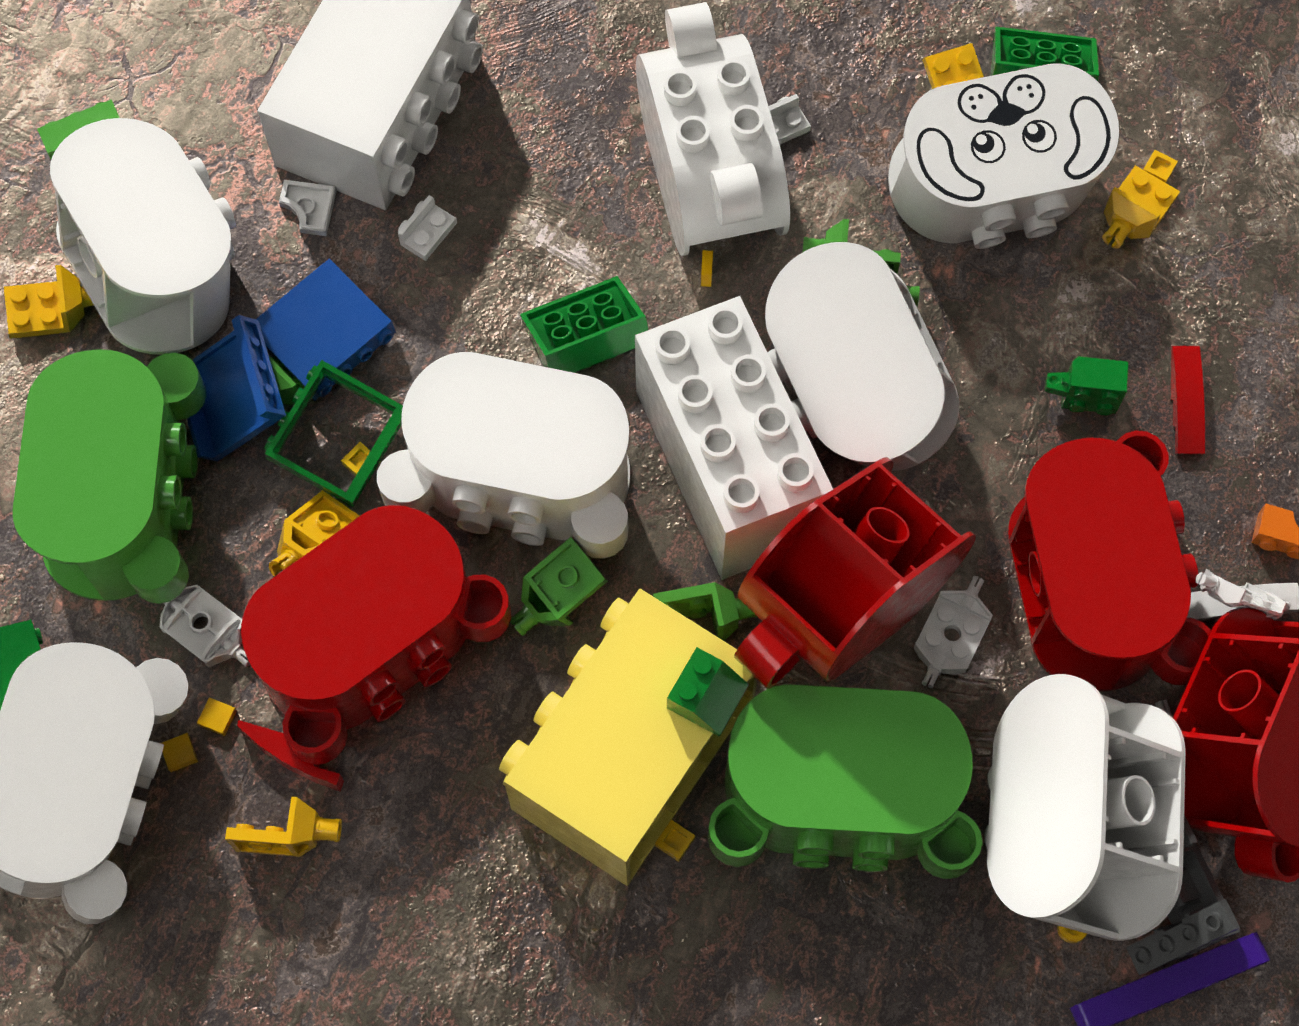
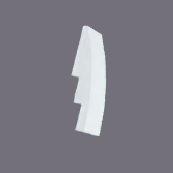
M1298 583L1254 585L1283 600L1289 601L1290 609L1283 614L1299 612ZM1207 591L1191 592V603L1187 617L1199 621L1216 619L1217 622L1225 613L1236 608L1229 607L1210 597Z

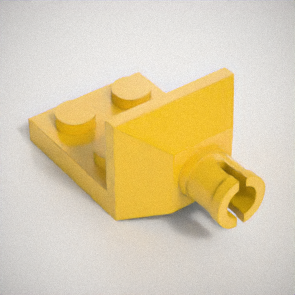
M972 43L924 57L922 60L932 89L984 77Z
M1135 165L1119 188L1114 187L1104 209V214L1110 227L1103 234V241L1109 245L1115 237L1111 247L1118 249L1122 246L1126 237L1130 239L1149 238L1177 199L1180 191Z
M55 265L57 281L5 286L4 296L9 338L71 332L85 315L84 308L94 306L84 287L80 285V279L62 265Z
M322 490L284 520L277 549L278 557L269 563L271 574L275 577L279 572L292 565L360 515Z
M291 797L286 832H283V828L276 826H266L265 830H257L249 824H236V828L227 827L225 840L236 852L300 857L315 848L317 841L339 842L342 820L322 818L316 810L301 799Z

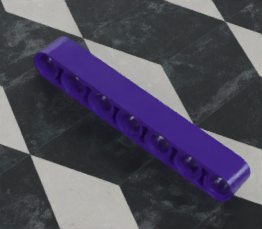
M1255 932L1081 1002L1069 1009L1077 1026H1113L1270 961V957L1258 933Z

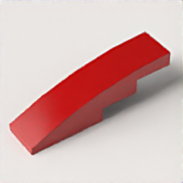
M1171 346V400H1173L1175 454H1205V405L1200 346Z
M238 720L237 726L240 731L269 757L312 782L341 792L344 783L341 774L319 768L320 764L314 765L302 761L294 754L282 732Z

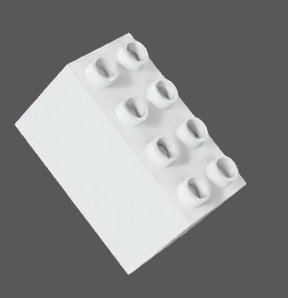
M323 0L257 110L275 166L318 184L336 186L338 192L383 210H387L395 194L402 197L405 196L414 180L415 169L411 166L419 152L427 155L432 150L438 134V127L435 125L441 111L450 114L454 110L461 92V86L457 84L464 71L473 73L477 69L482 57L483 45L476 42L475 39L479 15L472 12L470 0Z
M738 296L635 335L636 393L721 580L751 569L767 546L795 516L808 505L833 490L741 297Z

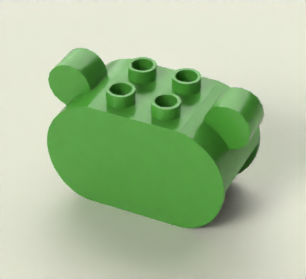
M102 349L81 351L65 356L49 365L39 374L29 390L13 502V521L22 540L33 551L43 556L45 566L52 578L64 589L75 595L87 599L107 601L123 599L138 594L147 602L160 604L175 599L187 586L189 578L188 567L177 550L179 530H190L192 525V500L190 496H182L184 478L196 477L198 457L196 446L187 445L185 424L179 423L178 420L187 419L195 415L203 407L207 395L206 386L196 365L186 355L175 352L162 354L154 358L146 367L136 358L118 351Z
M779 685L769 688L748 702L734 724L729 741L725 773L726 801L718 805L711 815L708 827L709 847L718 860L726 865L735 867L751 864L760 857L766 848L778 853L793 854V865L802 868L828 867L829 856L853 857L852 868L865 872L888 870V859L900 860L918 854V859L924 869L933 876L943 879L957 878L970 869L980 855L982 847L981 831L976 822L965 813L958 811L969 789L973 768L971 746L966 731L960 720L948 706L935 697L921 692L809 685Z

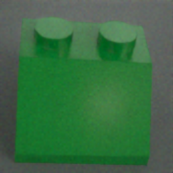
M696 647L667 697V709L720 737L749 684L724 661Z

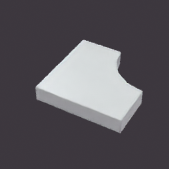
M284 180L279 200L280 207L289 209L297 215L301 233L327 236L337 192L336 186Z

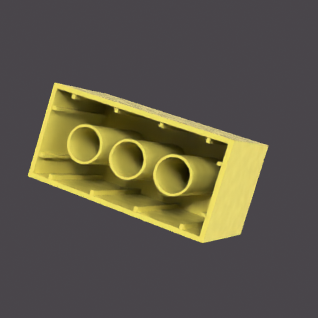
M642 589L637 591L630 603L621 598H617L612 603L600 625L607 632L597 650L585 644L578 651L567 671V674L574 679L566 694L562 698L555 692H551L544 699L533 720L536 724L540 725L537 735L529 746L517 740L510 747L499 767V770L506 774L503 785L507 791L511 810L626 886L629 885L655 846V842L665 827L674 818L733 730L734 724L743 708L754 698L757 679L734 658V654L737 651L736 648ZM696 647L724 661L749 684L720 737L667 709V697Z

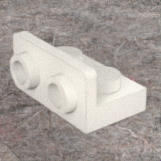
M797 94L783 97L777 103L769 106L779 144H783L810 131L811 125L799 107V97Z
M429 195L424 201H420L417 204L413 215L401 223L398 229L400 245L426 261L457 224V219L435 205L434 198Z

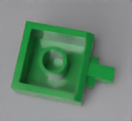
M1078 356L1072 361L1068 372L1047 374L1045 392L1062 396L1061 408L1069 409L1072 412L1092 411L1099 415L1116 414L1127 393L1128 362Z

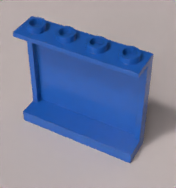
M330 258L256 319L259 321L266 348L304 388L309 381L306 379L309 370L314 365L318 366L321 360L350 375L353 368L360 362L367 361L372 356L373 351L379 346L387 344L396 333L392 321ZM325 377L312 399L316 401L319 397H324L336 383Z
M238 315L231 320L234 331L193 359L206 386L207 395L203 407L195 415L187 418L193 442L197 448L198 458L218 462L286 416L259 321L242 315Z

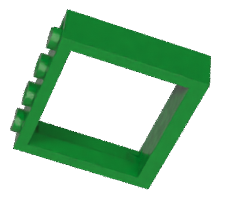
M321 360L318 366L314 365L309 370L306 379L309 381L305 388H299L292 399L294 406L290 413L285 411L286 416L279 420L278 426L280 429L276 436L271 435L268 438V442L264 447V450H266L265 457L272 463L347 505L354 507L402 425L403 405ZM325 377L392 414L346 492L279 455Z

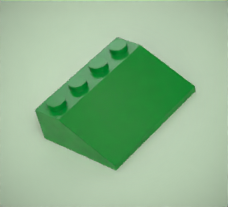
M995 26L990 76L1047 64H1066L1085 71L1098 81L1099 66L1096 38Z
M618 276L520 314L521 320L543 366L572 373L635 349V335L649 330L646 316Z

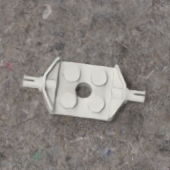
M1208 569L1196 576V583L1200 585L1202 592L1207 591L1210 597L1229 607L1256 609L1265 613L1266 617H1272L1273 620L1282 617L1283 613L1290 609L1289 601L1283 600L1248 582L1242 588L1220 578Z
M973 576L967 590L940 592L914 645V650L918 657L928 666V671L922 684L926 686L930 677H932L928 688L934 687L935 681L941 673L951 675L966 673L991 621L992 613L978 597L984 580L980 578L977 586L974 587L978 576ZM951 628L958 631L960 638L956 641H950L945 637L944 631Z
M200 586L185 587L178 597L163 603L165 606L161 613L159 626L162 632L170 635L202 660L207 667L214 666L230 658H236L245 667L250 665L246 660L245 651L241 647L242 619ZM199 617H207L208 624L205 628L196 629L194 628L195 620Z

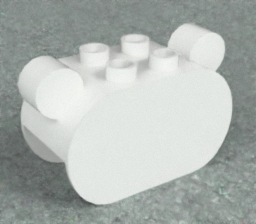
M707 2L665 10L666 31L670 48L638 54L636 57V78L646 138L671 232L679 254L681 256L688 255L691 245L773 228L779 236L786 235L790 226V202L785 166L757 65L747 38L743 34L716 39L713 19Z
M459 352L446 355L431 363L418 375L406 395L402 409V430L407 450L390 454L381 462L377 470V485L385 506H406L424 513L434 506L443 514L458 519L457 526L465 531L487 534L491 526L512 530L511 537L513 539L534 546L542 545L545 537L556 540H567L572 537L583 551L592 558H607L623 549L628 539V512L624 502L630 485V464L627 455L629 423L623 403L612 388L601 380L587 375L473 352Z
M74 642L43 648L29 656L19 665L10 680L0 710V888L30 898H51L62 895L66 911L75 920L84 924H99L109 920L118 912L127 894V882L122 870L115 863L107 859L116 842L131 846L133 838L137 835L146 802L131 798L134 786L145 789L149 788L151 779H154L164 744L149 740L153 724L167 722L177 715L187 697L188 681L186 674L179 665L168 659L154 658L146 660L135 667L126 658L110 649L94 644Z

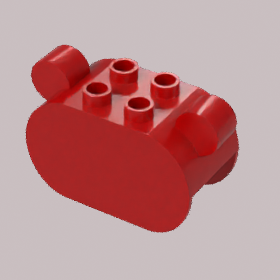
M1135 430L1128 432L1117 441L1104 438H1081L1065 442L1049 450L1036 462L1030 471L1025 485V497L1015 507L1008 524V542L1030 641L1036 659L1050 675H1072L1089 682L1098 691H1111L1129 686L1141 679L1151 668L1165 682L1173 685H1187L1211 632V629L1202 621L1187 617L1191 603V588L1198 586L1196 583L1198 567L1191 553L1181 554L1177 535L1184 532V512L1178 500L1168 501L1162 476L1169 464V453L1165 444L1157 436L1147 431Z
M888 457L876 461L803 509L772 540L744 578L738 591V599L759 617L762 622L744 639L735 652L734 658L767 689L781 681L801 658L827 682L836 679L907 624L947 582L972 548L976 535L969 531L961 536L891 473L894 463Z
M388 505L374 508L360 515L263 584L252 595L245 608L241 624V636L244 651L250 665L258 675L276 707L285 715L282 722L283 735L289 746L302 761L316 765L325 764L337 758L345 747L347 729L362 724L371 716H374L378 722L390 718L405 703V699L401 694L420 681L424 687H429L444 678L452 668L448 660L459 651L466 638L475 642H490L499 638L507 630L511 621V607L504 585L496 578L485 574L466 577L462 557L455 540L437 520L414 508Z
M1236 608L1221 616L1213 626L1173 716L1183 734L1185 742L1184 815L1192 829L1236 837L1235 858L1238 867L1244 874L1286 883L1294 882L1299 878V622L1274 621L1271 617H1266V614L1259 610Z

